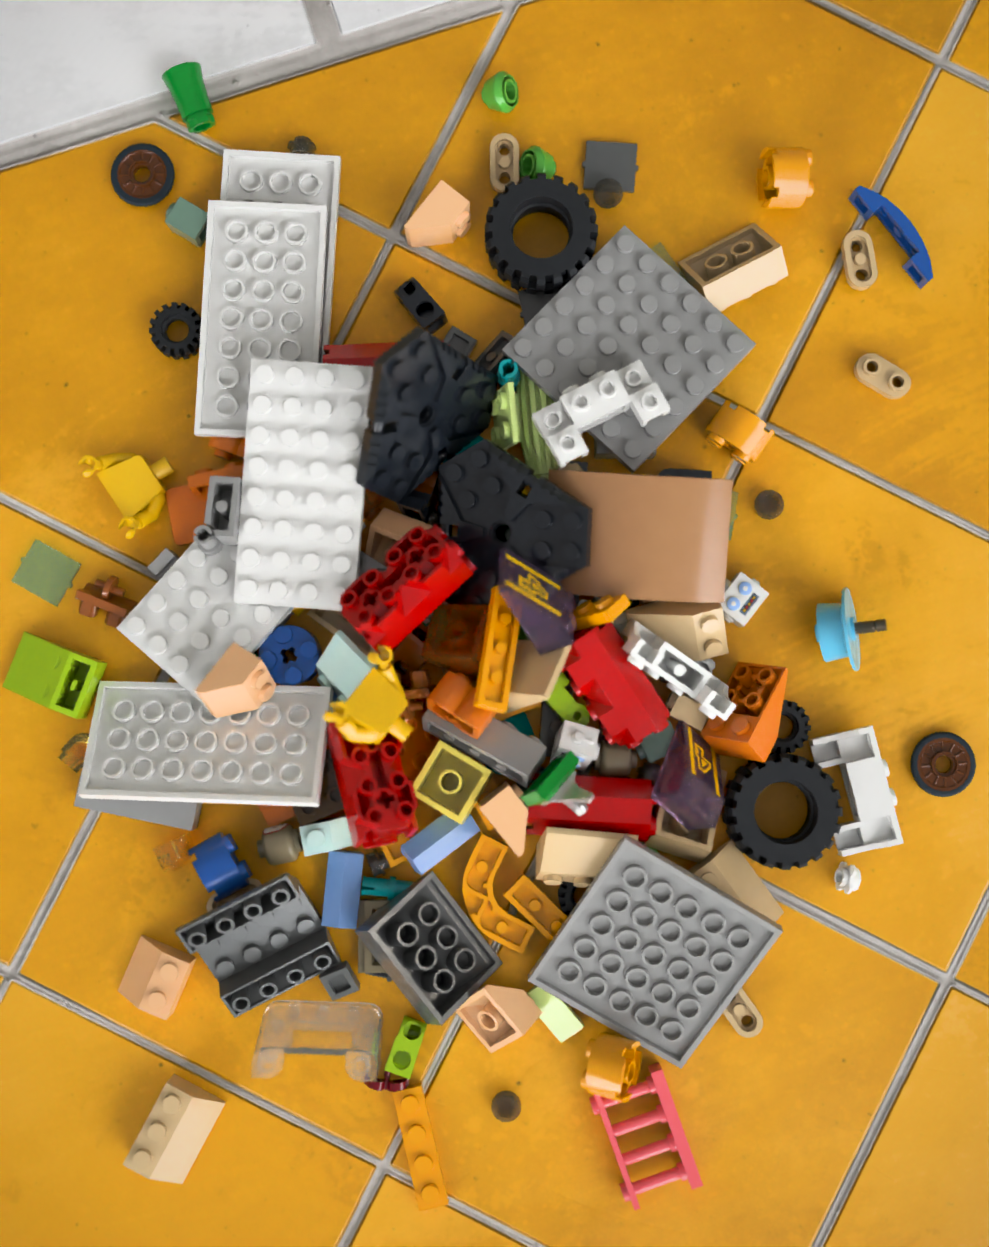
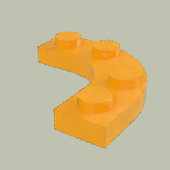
M481 833L466 864L463 875L462 892L465 906L474 924L486 936L523 954L536 927L507 912L499 905L493 893L492 884L495 873L509 846Z

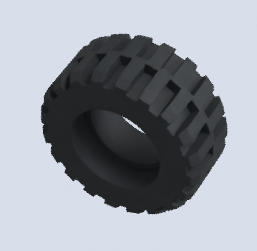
M537 173V179L530 180V176L525 175L520 177L519 184L515 185L511 181L505 186L503 194L498 192L493 199V207H489L486 215L485 248L492 268L498 270V277L503 282L509 280L511 287L518 291L521 287L526 288L528 294L536 295V291H544V295L553 294V289L560 287L561 290L591 260L598 235V225L595 223L597 216L594 208H589L590 200L586 194L582 193L579 195L577 193V185L570 182L567 186L563 184V177L555 175L554 179L551 180L546 179V173ZM539 212L557 217L568 230L569 237L566 247L560 253L548 258H535L523 253L513 240L514 227L523 217Z
M772 752L765 763L748 760L747 765L744 767L740 766L735 771L736 776L733 780L729 779L726 788H728L727 794L722 797L721 805H724L722 819L727 826L726 832L729 838L734 841L735 846L742 853L769 868L776 867L781 870H790L794 866L798 868L808 866V861L810 860L817 861L823 856L821 852L825 848L830 849L835 842L831 839L834 833L839 834L841 825L837 823L838 816H843V807L838 806V800L841 796L839 790L835 789L832 785L833 779L829 774L824 773L821 770L822 767L815 762L794 754ZM776 782H788L797 786L804 793L807 801V816L803 826L788 838H773L766 835L755 821L754 808L759 794L768 785Z

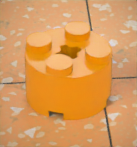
M765 147L762 150L759 159H764L763 168H757L756 174L758 201L765 202L761 207L800 208L806 197L812 196L814 190L813 180L809 179L812 151L803 147Z
M725 400L706 427L705 431L708 436L705 440L718 449L724 446L732 451L730 457L743 466L748 462L754 463L775 432L772 429L766 432L764 428L767 424L740 405L734 410L729 407L732 401Z
M602 1032L596 1040L590 1039L586 1048V1057H589L587 1069L584 1070L581 1077V1087L587 1089L591 1094L623 1103L628 1102L632 1093L627 1091L630 1084H637L640 1074L642 1051L636 1050V1047L641 1046L640 1042Z

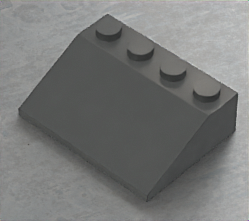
M433 871L426 873L378 909L355 930V933L426 1024L442 1025L503 964Z

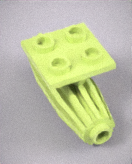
M519 370L520 382L516 387V393L514 392V382H508L496 391L495 398L492 400L491 416H493L494 427L491 429V441L505 451L520 442L526 465L535 470L533 475L537 478L546 477L548 479L549 469L557 470L559 465L531 418L533 413L555 402Z

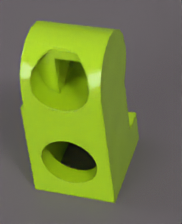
M560 673L549 699L544 701L562 723L564 720L586 726L589 722L590 714L585 705L577 703L564 688L570 681L563 673Z
M404 1016L384 1068L385 1071L410 1080L427 1024L425 1022Z

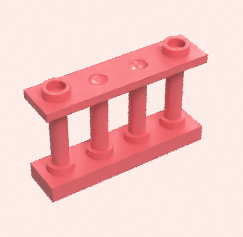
M659 1062L648 1066L651 1075L645 1077V1081L630 1086L627 1091L632 1093L630 1099L649 1092L652 1095L657 1093L661 1104L657 1105L655 1110L611 1125L606 1108L622 1102L595 1094L589 1097L594 1114H601L624 1182L619 1185L625 1202L631 1200L634 1210L640 1209L637 1194L679 1179H682V1182L688 1180L692 1190L703 1186ZM659 1121L662 1124L668 1122L671 1133L666 1134L667 1138L623 1154L621 1153L616 1139L617 1136ZM669 1150L672 1153L678 1151L681 1162L676 1163L677 1167L631 1182L627 1165Z

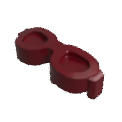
M384 1071L383 1080L368 1076V1073L365 1072L364 1084L370 1089L377 1091L388 1090L397 1092L409 1087V1079L390 1080V1072Z

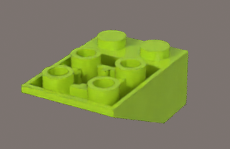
M24 631L2 687L54 711L75 719H84L88 715L99 686V681H101L108 663Z

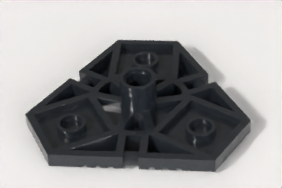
M419 326L414 328L374 360L366 417L373 422L372 427L364 428L356 482L362 487L398 503L429 478L433 472H436L442 462L453 458L463 447H466L489 427L492 400L495 398L499 377Z
M483 439L439 465L438 476L439 502L437 506V524H440L441 530L447 535L445 541L447 539L453 540L477 568L473 572L474 574L445 601L476 624L487 621L491 590L496 585L515 590L506 584L507 580L530 593L528 588L526 590L519 585V574L524 572L527 580L529 573L535 577L544 589L552 586L506 558V554L556 584L590 566L592 508L546 477L537 478L534 476V469L489 439ZM526 485L531 488L528 495L522 493ZM452 525H458L457 536H452ZM506 525H508L511 531L508 541L503 534ZM531 578V586L525 582H522V585L525 584L526 586L531 588V592H533V590H535L538 593L540 592L539 590L533 587V581L539 587V589L543 591L533 578ZM524 595L523 601L527 600L529 597Z

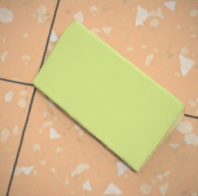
M536 985L527 992V995L534 1000L535 1004L543 1012L539 1018L561 1043L585 1027L584 1022L564 1001Z

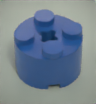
M293 625L279 626L259 648V658L262 659L273 680L278 684L300 685L311 680L318 673L316 664L322 655L321 646L318 639L306 629ZM296 649L294 655L297 656V660H290L287 663L286 651Z
M219 832L188 850L189 856L195 853L197 860L192 863L207 891L210 893L215 890L218 894L213 898L217 903L249 885L248 878L253 875L245 859L242 861L238 860L234 852L238 849V846L230 833L224 836L222 832Z

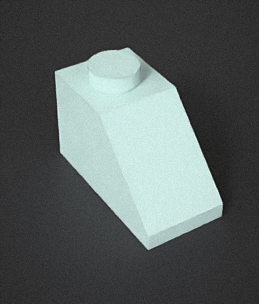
M346 815L314 821L302 827L299 826L304 856L353 846Z

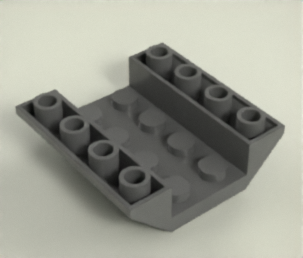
M287 872L175 929V933L189 953L198 952L219 982L220 998L234 1018L342 963L327 926H321L322 917L298 878Z

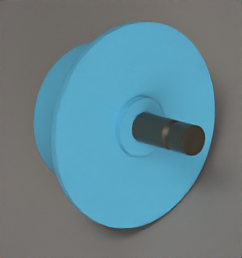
M848 587L842 589L841 603L817 604L815 637L816 641L820 644L824 661L830 662L849 657L853 670L859 671V634L887 631L886 619L857 622L853 599Z

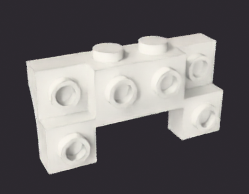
M640 359L618 371L613 369L607 373L604 370L595 373L588 379V383L580 387L578 384L566 388L562 392L559 401L532 414L531 419L548 445L560 469L565 467L567 462L579 456L583 458L588 455L589 449L580 434L629 410V407H631L641 427L647 425L649 420L661 414L665 416L669 413L671 409L658 384L652 382Z
M633 618L630 619L621 632L628 637V640L622 647L623 650L630 654L626 660L639 669H643V671L656 680L660 676L668 680L669 682L666 687L679 696H682L685 692L701 704L698 710L711 719H714L717 715L726 721L737 706L728 697L729 686Z
M867 725L809 739L813 760L816 764L821 766L822 769L839 764L854 820L841 823L839 834L834 833L833 835L838 855L845 857L860 852L903 844L894 808L897 805V797L893 788H889L886 778L890 775L889 767L886 760L881 759L873 726Z

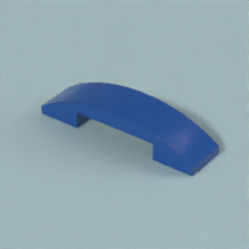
M858 186L848 198L865 221L874 215L878 217L910 259L902 267L919 289H921L933 278L930 257L918 231L905 214L892 202L868 188Z

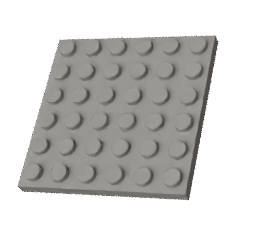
M624 225L502 349V354L506 358L512 359V363L516 362L518 369L554 402L559 401L562 392L566 388L578 384L580 387L588 383V379L595 373L602 370L607 373L613 369L618 371L640 359L652 382L658 384L671 408L669 413L665 416L661 414L649 420L647 425L641 427L631 407H629V410L587 431L633 474L750 353L756 343Z
M624 834L529 972L527 981L626 1038L639 1041L642 1047L682 1069L783 930L782 926Z

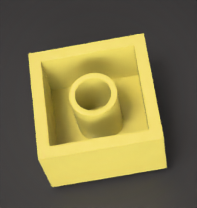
M439 740L414 781L413 787L416 798L457 823L464 824L494 772Z

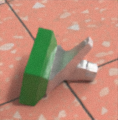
M572 751L555 757L520 798L527 806H544L550 803L562 802L575 814L581 816L588 810L586 803L590 804L592 802L594 793L588 792L576 784L575 768L579 759Z

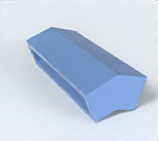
M443 814L401 845V853L409 861L414 871L423 875L477 834L480 829L471 814H469L464 824H459Z
M335 850L328 853L321 926L357 929L364 854L360 851Z

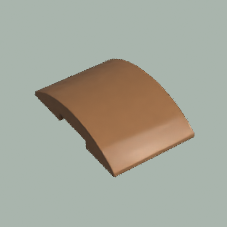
M549 469L548 479L592 508L590 566L558 582L557 585L560 586V590L551 586L545 589L546 591L604 597L609 594L614 597L625 594L628 599L724 603L733 480Z

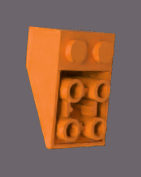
M746 662L737 663L727 682L729 686L728 697L731 702L737 705L726 721L717 715L714 719L709 717L700 734L717 754L766 762L778 738L788 669L786 667Z

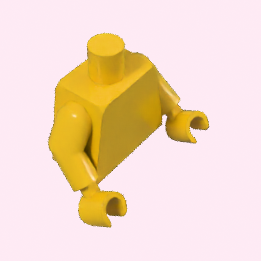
M111 453L97 456L96 458L91 455H85L80 459L78 465L85 463L91 467V469L83 471L82 475L84 477L92 476L96 469L100 471L96 475L124 516L120 520L118 529L124 526L131 528L126 533L125 537L127 539L133 538L137 529H142L159 518L166 502L165 493L167 491L161 480L175 471L165 456L152 465L144 456L135 453Z
M378 646L380 657L376 652H370L368 655V660L371 663L379 665L377 669L374 667L371 669L345 703L330 702L334 712H325L324 719L328 722H335V726L350 742L379 744L389 732L403 743L414 729L413 726L400 717L409 703L405 699L406 695L390 662L392 660L391 649L387 646Z

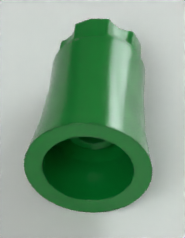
M186 62L165 71L162 75V80L170 91L189 133H201L213 127L216 122L205 88L200 63Z

